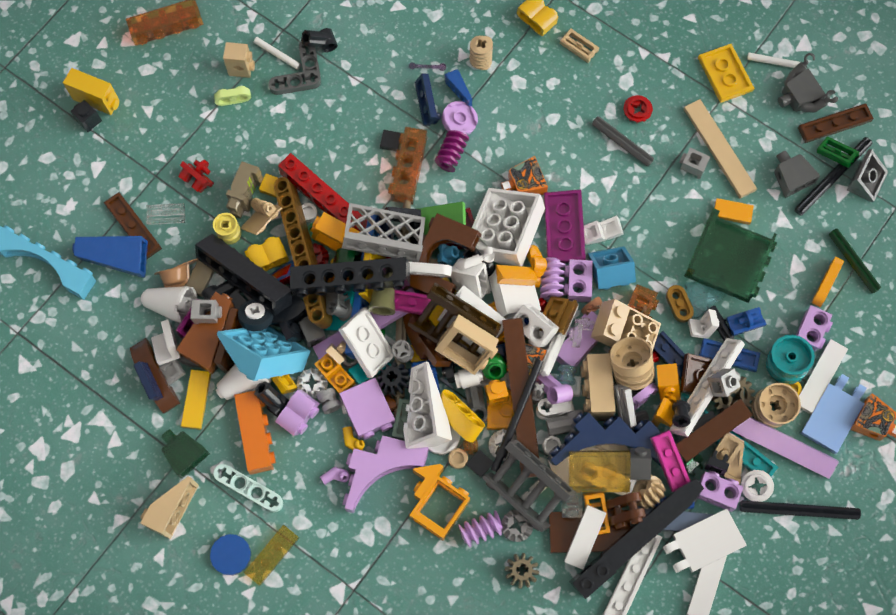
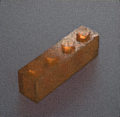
M185 0L126 18L135 46L204 25L196 0Z

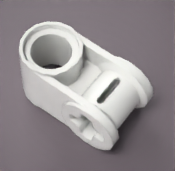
M547 398L539 401L536 407V415L542 420L564 416L571 411H575L572 400L551 404ZM545 406L546 409L549 408L548 412H546L545 410H541L542 407Z

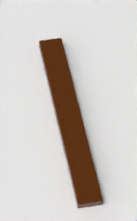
M522 318L502 320L513 412L529 377ZM530 394L517 425L516 436L520 443L539 458L532 394ZM520 462V469L522 472L524 469V465ZM531 473L527 478L537 476L534 473Z

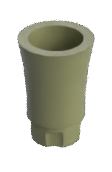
M393 272L387 273L385 278L391 277ZM395 289L373 290L368 311L381 316L395 314Z

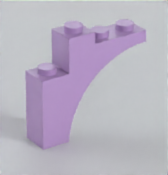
M383 435L381 441L378 440L376 443L375 452L377 454L354 448L353 453H349L346 465H349V470L355 472V474H351L348 486H351L350 492L344 496L343 505H345V510L354 513L359 500L366 490L383 476L399 470L424 467L429 448L407 449L405 441Z

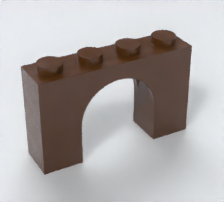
M437 213L430 220V229L427 235L423 236V248L419 262L430 263L433 251L446 243L456 244L474 252L482 234L476 229ZM410 274L409 287L427 295L434 283L439 284L453 294L456 292L457 286L454 283L438 276Z

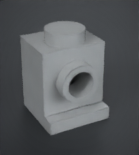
M690 148L688 153H683L679 163L682 164L680 169L700 179L710 156Z
M192 300L191 320L194 324L217 323L218 318L222 317V307L219 306L216 300ZM211 311V315L205 314L206 312Z
M723 368L707 378L714 397H728L731 392L741 387L739 383L741 380L740 374L734 368Z

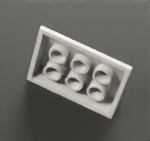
M488 188L472 226L473 229L478 230L482 234L476 246L478 251L483 255V250L486 247H492L493 253H495L494 262L508 266H523L545 210L541 194Z

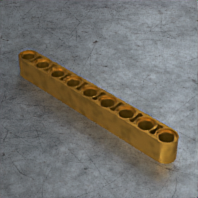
M280 177L274 183V191L278 206L282 207L280 213L294 266L317 265L297 188L287 178ZM311 279L308 284L314 283L315 279ZM308 294L307 297H303L309 320L321 329L330 327L333 320L332 316L326 313V296Z

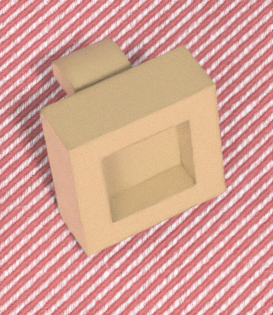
M342 341L337 347L331 344L326 349V352L339 365L346 358L343 354L346 343Z

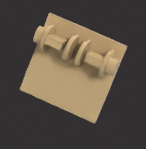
M258 198L252 199L251 207L256 212L240 229L254 235L262 233L266 229V225L278 216L282 207Z

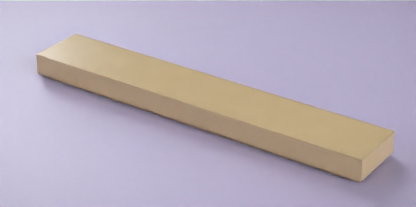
M701 99L685 106V113L738 197L741 199L755 192L757 187Z

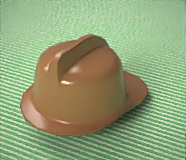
M198 259L190 260L171 269L156 272L154 275H160L164 287L185 286L190 278L189 266L197 262Z

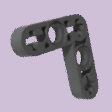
M302 42L299 43L303 72L272 77L269 81V88L273 94L282 95L315 89L320 86L321 76L315 47H309L310 54L307 55L306 45H302ZM309 60L315 62L312 67H307L305 63ZM311 77L315 78V82H311ZM294 79L300 81L297 86H292L290 82ZM276 83H279V88H275Z

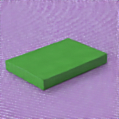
M463 201L418 208L421 209V217H425L424 235H427L430 229V220L437 213L466 225V211Z

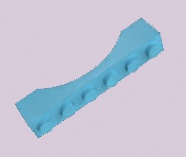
M6 225L4 227L0 226V255L5 258L28 256L42 260L57 271L62 285L68 292L83 300L86 298L96 283L90 270L84 267L82 269L76 267L77 264L69 259L66 261L61 259L62 256L55 251H46V248L38 242L35 244L29 242L30 239L23 234L19 236L14 234L15 231Z

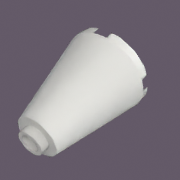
M189 286L148 288L141 295V302L144 307L179 324L191 308L192 300L197 299L196 290Z
M234 365L217 383L216 392L221 399L229 400L234 398L235 394L255 390L258 384L264 381L270 383L272 379L249 380L246 377L247 375L240 372L237 366Z

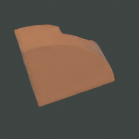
M598 296L586 304L581 310L582 314L588 315L591 311L595 312L600 309L602 304L601 298Z

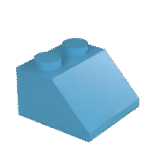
M625 246L588 253L589 260H593L592 274L598 289L606 290L614 286H627L630 283L636 282L635 264Z

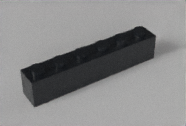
M211 234L195 244L196 259L251 299L262 304L273 315L276 316L292 305V291L287 285L278 281L276 277L271 276L262 267L254 264L248 257L240 254L222 239Z

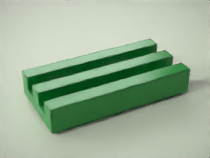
M828 136L817 148L818 154L847 168L851 166L855 158L859 157V151Z

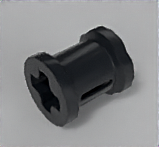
M683 400L674 402L672 405V410L674 411L672 423L677 427L688 426L691 422L688 415L690 404Z

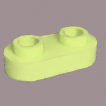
M238 86L228 90L220 89L214 94L215 104L219 106L242 103L251 99L250 89L245 86Z

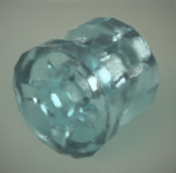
M558 365L559 376L556 377V380L562 385H575L576 379L574 375L577 373V368L571 365Z

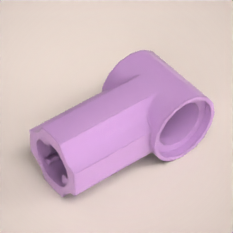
M540 374L537 377L535 383L538 382L539 385L544 384L543 390L551 404L572 400L573 390L570 385H562L552 375L543 377Z

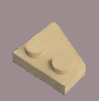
M729 432L721 438L714 451H718L716 456L719 460H723L725 454L728 455L726 462L729 463V467L724 477L736 480L740 485L744 441Z

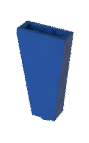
M142 236L75 237L72 250L74 256L80 260L145 278L148 241Z

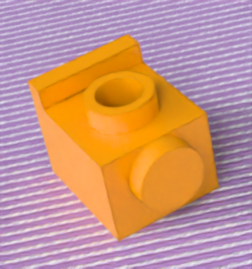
M493 380L488 383L489 385L484 386L489 406L508 402L509 395L505 381Z

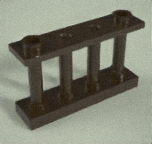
M434 283L427 295L430 302L421 315L418 316L413 313L407 324L412 330L421 333L436 344H438L439 339L444 334L443 330L452 317L458 314L494 337H497L501 328L500 323L437 283ZM440 305L447 312L435 327L426 320L435 307ZM458 332L452 341L478 357L479 354L476 351L480 346L473 342L468 348L459 341L463 335Z

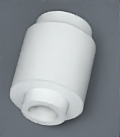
M461 369L454 373L457 388L466 389L481 385L480 381L484 380L481 369L475 375L466 369Z

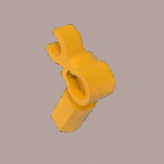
M530 245L527 258L538 278V282L534 284L535 288H539L541 276L546 271L547 261L546 258H543L537 246Z

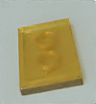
M569 451L568 485L576 492H630V451Z

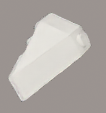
M426 361L411 368L408 389L410 401L409 404H406L408 417L407 423H404L403 428L407 449L436 447L452 440L449 420L430 364Z

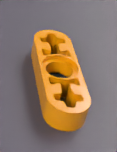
M836 256L834 257L811 302L818 307L822 306L844 260Z

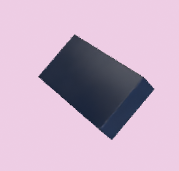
M141 361L135 363L134 368L148 398L156 401L162 399L163 395L148 363Z

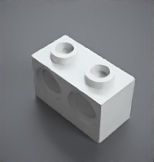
M523 304L513 318H522L524 335L529 338V343L535 347L547 346L559 330L556 324L532 304ZM525 316L529 318L528 325L524 322ZM540 328L543 330L544 333L542 338L539 336L538 333Z

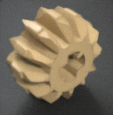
M651 475V480H636L637 483L631 492L641 493L642 501L638 502L637 505L647 510L649 507L654 508L656 503H660V499L665 497L664 492L666 489L658 477Z

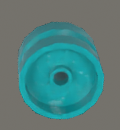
M785 335L777 339L767 354L765 362L767 371L773 379L780 383L794 384L799 382L813 366L815 359L814 350L804 338L796 335Z

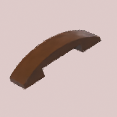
M145 338L130 347L134 364L139 361L148 363L163 395L162 399L154 400L162 413H166L179 405L178 397L173 388L168 385L154 358L155 353L148 339Z

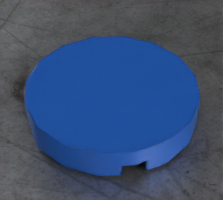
M228 534L222 536L214 542L211 548V563L218 572L234 576L244 571L251 561L249 544L238 535Z

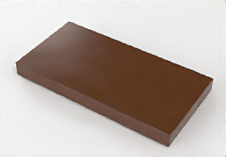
M607 510L608 520L609 517L614 516L613 510ZM584 511L551 512L549 515V524L551 525L549 527L550 553L568 552ZM609 520L610 533L597 535L591 552H603L630 529V523H627L628 527L616 529L615 526L610 525Z

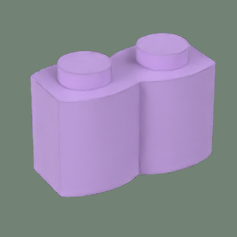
M297 390L275 422L293 436L302 435L308 427V420L310 418L313 419L319 412L318 406L320 403L303 390Z

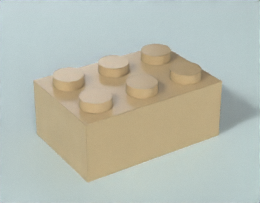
M610 353L587 354L585 361H582V366L580 367L581 378H584L582 396H586L585 404H583V413L589 412L596 421H605L608 417H613L615 413Z

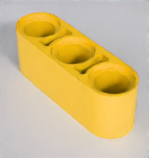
M444 389L440 396L450 426L466 441L474 442L484 429V422L453 392Z

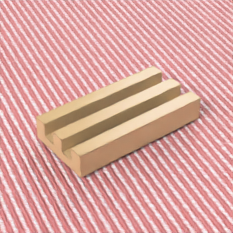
M571 28L560 40L562 46L587 63L599 51L598 46ZM583 44H584L585 46H587L588 48H590L592 51H590V50H588L587 48H585V47L583 46Z

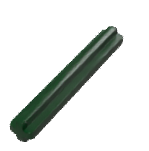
M839 229L832 230L829 233V237L869 291L875 293L880 290V284Z

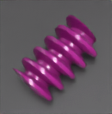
M448 131L438 151V156L435 158L437 166L447 172H455L456 169L453 166L458 165L456 160L461 159L459 154H463L464 150L462 148L466 147L467 144L465 142L469 141V137L460 131Z

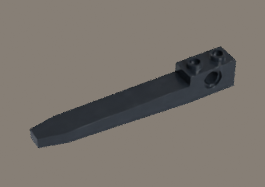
M693 479L674 490L646 514L645 518H642L643 522L632 526L569 582L584 599H587L611 578L623 564L690 507L704 487L697 479Z

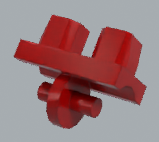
M195 160L193 164L196 168L192 164L182 161L180 166L183 169L178 177L189 183L192 177H195L196 180L191 186L194 190L202 193L207 186L212 187L214 185V182L203 174L209 175L211 172L208 169L209 163L206 160L201 162Z

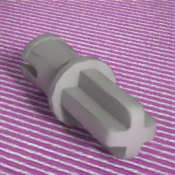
M537 382L533 386L531 391L533 405H536L537 402L539 403L544 397L543 389L545 386L543 383L539 385Z

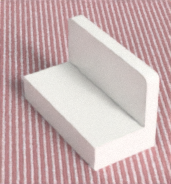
M168 319L161 322L163 333L151 338L158 365L181 358L180 354L176 351L178 345L175 333Z

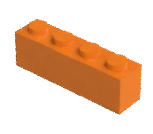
M255 390L234 395L247 471L250 475L274 470L273 464L276 463L274 451L271 452L269 446L273 444L271 433H267L266 426L269 425L268 416L263 413V407L266 405L254 395Z

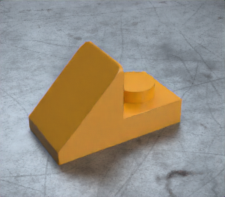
M665 397L657 407L651 421L656 427L660 423L669 427L673 425V403Z
M436 464L412 469L415 475L424 480L423 482L419 481L413 490L415 492V499L420 501L436 476H440L443 472V465Z

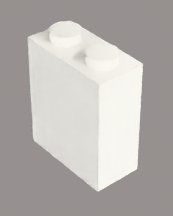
M496 270L489 277L497 312L506 320L513 319L523 304H532L541 311L535 285L498 284Z

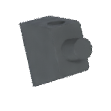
M785 150L776 156L780 164L776 167L774 173L785 198L815 184L819 179V173L801 154L790 158Z

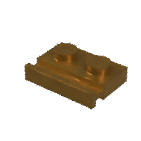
M551 296L543 314L559 327L557 332H561L562 335L566 334L577 309V300L569 301V299Z

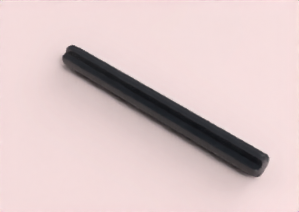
M864 137L854 148L859 151V157L871 146L872 141L868 137ZM838 164L796 206L795 212L802 216L848 168Z
M744 500L739 505L741 512L855 520L861 518V510L859 508Z

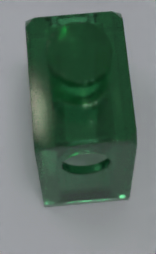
M169 429L161 436L167 443L161 450L176 475L181 479L210 455L205 447L184 431L176 436Z

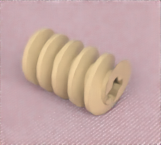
M479 35L470 42V64L476 69L487 70L492 64L493 41L490 37Z

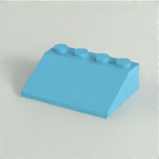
M271 326L261 331H248L245 328L217 332L218 338L239 371L247 375L246 377L252 381L303 372L310 354L309 349L297 342L286 341L284 335Z

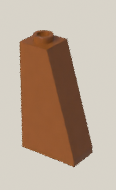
M217 292L213 294L210 300H216L219 306L222 307V317L218 318L217 323L193 324L176 349L181 356L211 374L214 373L216 368L214 359L220 343L217 332L224 330L229 310L235 308L230 296L225 293L220 295ZM211 311L206 312L205 315H211Z

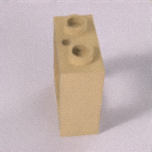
M458 314L439 339L435 351L475 375L479 369L483 370L489 361L488 358L492 359L498 351L496 346L499 339ZM458 332L485 349L479 357L452 341Z

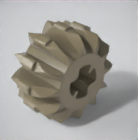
M522 553L520 560L518 555L514 554L515 562L511 559L507 561L512 567L507 566L504 569L507 572H511L506 575V579L513 577L511 585H515L516 581H518L519 589L522 588L523 582L527 588L530 587L529 580L534 583L537 581L532 575H539L538 570H533V568L538 566V563H530L533 560L532 556L525 560V553ZM520 566H524V570L527 569L523 576L519 575L520 572L516 571Z

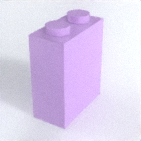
M376 377L339 393L358 439L363 438L367 440L373 437L375 432L379 430L385 432L393 427L395 419Z

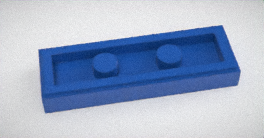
M703 338L699 356L714 359L723 343ZM742 348L732 367L756 372L760 353Z

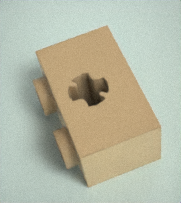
M226 42L223 60L228 75L250 78L251 71L255 69V61L252 60V52L249 51L248 44Z

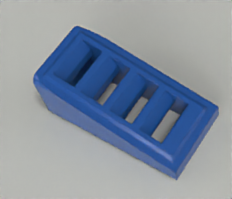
M456 69L446 73L445 83L466 105L472 106V97L459 70Z

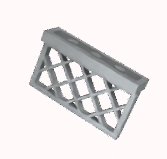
M349 203L342 248L392 258L406 257L408 261L419 262L423 248L425 217ZM352 210L361 212L363 216L356 219L352 214ZM374 214L379 215L382 220L376 223L370 216ZM392 218L399 219L401 223L397 226H394L390 220ZM365 219L371 224L366 229L360 224ZM384 223L391 228L385 233L379 227ZM409 223H420V227L414 230ZM356 225L361 232H349V228ZM404 226L410 232L405 236L398 231V229ZM375 229L380 236H371L368 232ZM394 232L399 239L391 240L388 235ZM413 236L418 241V244L409 243L406 239Z

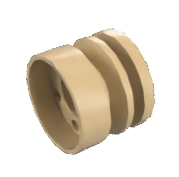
M626 337L613 345L610 350V359L616 384H621L631 390H640L652 383L655 377L652 348L647 341L638 337Z
M773 383L758 391L754 396L755 400L751 402V413L754 419L772 428H778L793 421L798 416L801 408L800 397L791 386L784 383ZM772 403L774 404V408L776 409L774 411L771 410L772 406L770 404Z

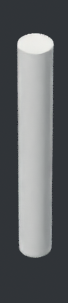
M255 38L254 43L296 70H299L301 67L299 62L262 39Z
M748 53L747 60L795 68L800 63L798 61Z

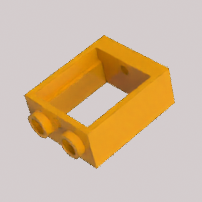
M323 212L321 217H316L310 231L313 234L311 238L336 251L342 247L346 224ZM352 227L349 228V232H360Z
M436 476L411 512L410 519L443 541L469 504L470 497H468L469 493L463 488L459 487L457 489L452 486L453 482L445 476H442V478ZM438 486L462 501L444 529L420 513Z

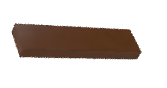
M865 103L798 126V130L804 142L808 143L872 122L874 118Z
M120 192L104 202L128 236H142L148 241L147 259L162 249Z
M740 399L688 437L676 444V447L687 462L749 419L753 414L742 399Z

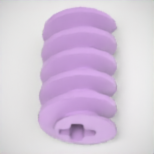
M547 257L546 271L541 276L542 287L540 292L542 294H540V298L549 300L551 296L563 297L564 293L559 290L564 289V285L559 283L564 282L565 279L559 276L565 275V271L560 270L565 268V264L557 258Z
M494 510V517L489 512L487 513V519L482 515L479 516V523L473 518L472 525L465 521L464 528H462L458 524L464 543L469 547H472V540L478 545L480 537L487 541V534L493 539L495 531L500 536L502 535L503 527L496 510Z

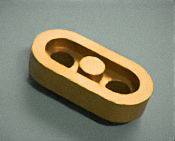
M679 285L671 286L666 293L670 309L677 321L682 323L688 322L692 318L694 310L687 293ZM676 294L679 298L674 299L672 295ZM680 311H684L686 316H682Z

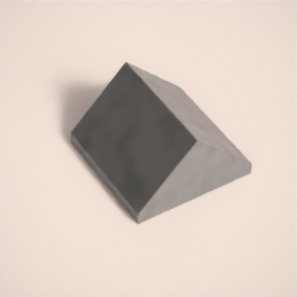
M869 149L860 161L847 188V191L870 202L875 201L888 174L887 169L872 149Z

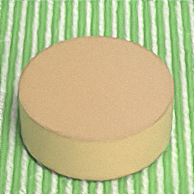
M460 448L452 450L448 456L450 466L454 469L464 468L468 462L467 453Z

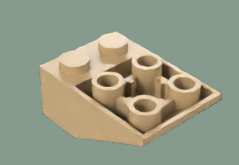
M616 299L602 302L591 338L613 347L616 342L623 338L638 337L647 341L653 352L661 323Z

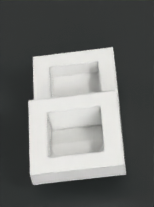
M617 216L602 222L594 221L584 225L585 245L599 243L624 235Z

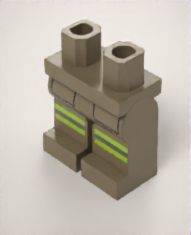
M242 161L231 184V190L228 189L226 193L229 200L226 207L230 210V214L236 218L241 219L244 211L249 212L251 209L252 195L256 187L260 186L263 181L259 167Z

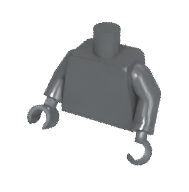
M806 54L804 62L801 61L787 76L782 90L783 96L778 98V103L781 107L790 104L795 112L815 113L827 106L828 102L836 103L838 101L837 96L830 99V96L836 92L829 90L825 94L809 68H807L806 65L809 63L807 57L811 55L814 61V54Z

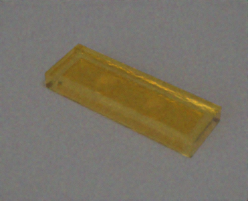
M283 525L244 573L261 586L298 541L299 537Z

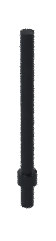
M535 360L503 441L495 452L496 458L491 467V470L495 472L498 471L503 459L508 455L509 451L505 447L512 440L544 361Z

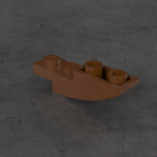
M413 313L404 315L403 320L408 337L421 360H429L434 367H449L452 361L435 351L437 344L421 333L415 332L407 325Z

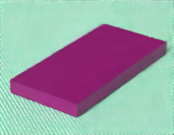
M581 189L544 193L547 257L557 258L562 263H569L570 259L586 260Z

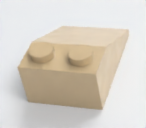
M187 476L143 511L141 524L171 539L199 485L191 477Z

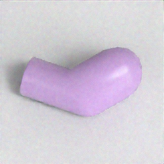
M333 467L321 475L320 478L326 485L332 480L347 482L350 479V474L346 469Z

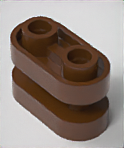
M640 492L625 494L606 501L607 510L614 511V516L609 517L611 526L621 529L628 527L627 523L637 524L643 522L642 518L646 517L644 508L638 509L637 503L642 501ZM629 506L630 510L622 513L621 508Z

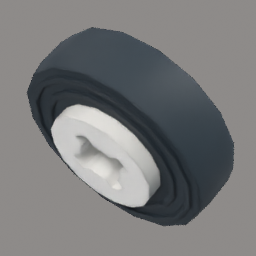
M249 300L240 306L238 319L241 326L246 330L261 331L272 323L273 314L265 309L262 304Z

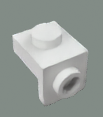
M708 309L700 320L689 319L688 325L691 336L708 339L719 327V320L715 310Z

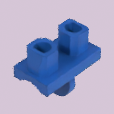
M760 307L726 318L733 336L767 325L762 317Z

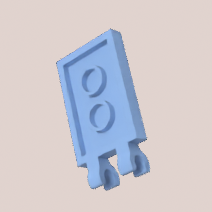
M843 374L838 377L835 385L829 383L800 433L834 454L838 453L865 404L860 401V398L867 389L859 384L852 395L842 391L849 377Z

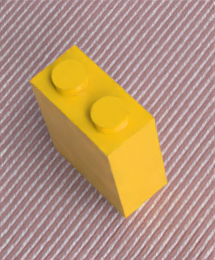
M74 68L70 69L63 84L72 99L80 103L85 100L94 109L112 115L113 111L118 108L120 100L111 83Z

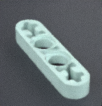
M220 464L214 469L215 479L226 487L274 513L282 509L283 500L281 496L226 464ZM227 469L226 473L232 477L231 481L225 476L220 478L219 471ZM239 478L245 479V486L241 489L235 487V481ZM261 488L262 496L253 498L251 495L252 490ZM266 495L271 500H275V498H278L277 502L279 503V505H274L271 508V504L267 500H264L266 498Z

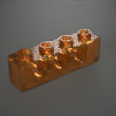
M405 127L404 133L400 134L399 144H401L400 150L397 149L395 158L398 162L397 166H393L392 177H394L393 183L389 184L388 194H391V201L403 203L404 200H408L412 205L414 204L427 142V130ZM408 147H414V148H415V149L412 150V151L407 150ZM406 163L411 164L410 167H404L403 165ZM401 180H407V181H408V183H406V184H401V183H399V182H400Z

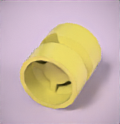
M221 213L215 217L213 228L217 237L228 245L236 243L241 237V229L235 216L230 213Z

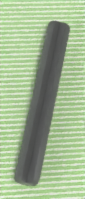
M597 116L593 120L592 125L644 165L649 166L652 164L654 158L601 117Z

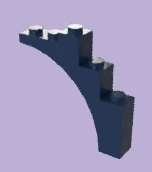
M580 412L572 419L574 422L570 425L575 432L567 434L563 439L565 442L560 447L558 445L549 452L550 456L547 458L552 465L557 466L568 456L582 449L595 445L618 444L631 448L644 447L651 449V458L661 466L650 439L661 432L650 420L638 421L637 425L633 426L634 430L632 431L620 416L608 417L603 422L604 426L602 427L589 412Z

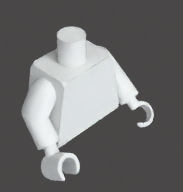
M486 247L483 250V255L479 256L477 254L465 259L460 258L452 266L451 279L452 283L457 286V291L464 285L481 300L485 294H490L492 290L489 285L486 264L481 261L489 263L494 260L495 253H493L492 247Z

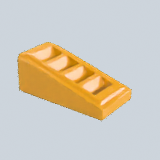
M603 491L583 494L585 508L588 504L592 507H601L602 511L607 513ZM600 498V502L589 503L591 499ZM606 514L603 521L605 527L600 528L598 535L610 533L608 514Z

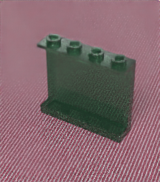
M713 208L684 277L749 303L752 297L756 298L760 287L757 285L758 282L763 281L766 274L763 269L768 267L772 257L769 256V253H773L777 242L774 240L777 234L774 233L771 239L719 218L718 214L720 211Z

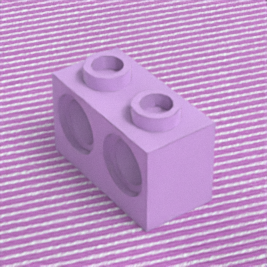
M570 259L568 266H565L564 277H568V284H564V295H567L569 301L577 300V302L587 303L591 301L593 260ZM579 269L583 274L577 275L574 273V270ZM579 287L582 289V292L576 293L573 288Z
M810 305L803 316L796 336H800L808 341L814 352L818 348L821 349L826 340L823 336L825 332H829L833 324L830 321L832 314ZM814 319H818L821 325H817ZM807 335L812 336L814 342L809 341Z
M705 471L699 481L704 489L697 498L733 512L737 507L743 486L739 485V482L736 480L721 478L716 472ZM705 482H711L714 485V490H708L705 487ZM724 490L732 491L733 498H727Z

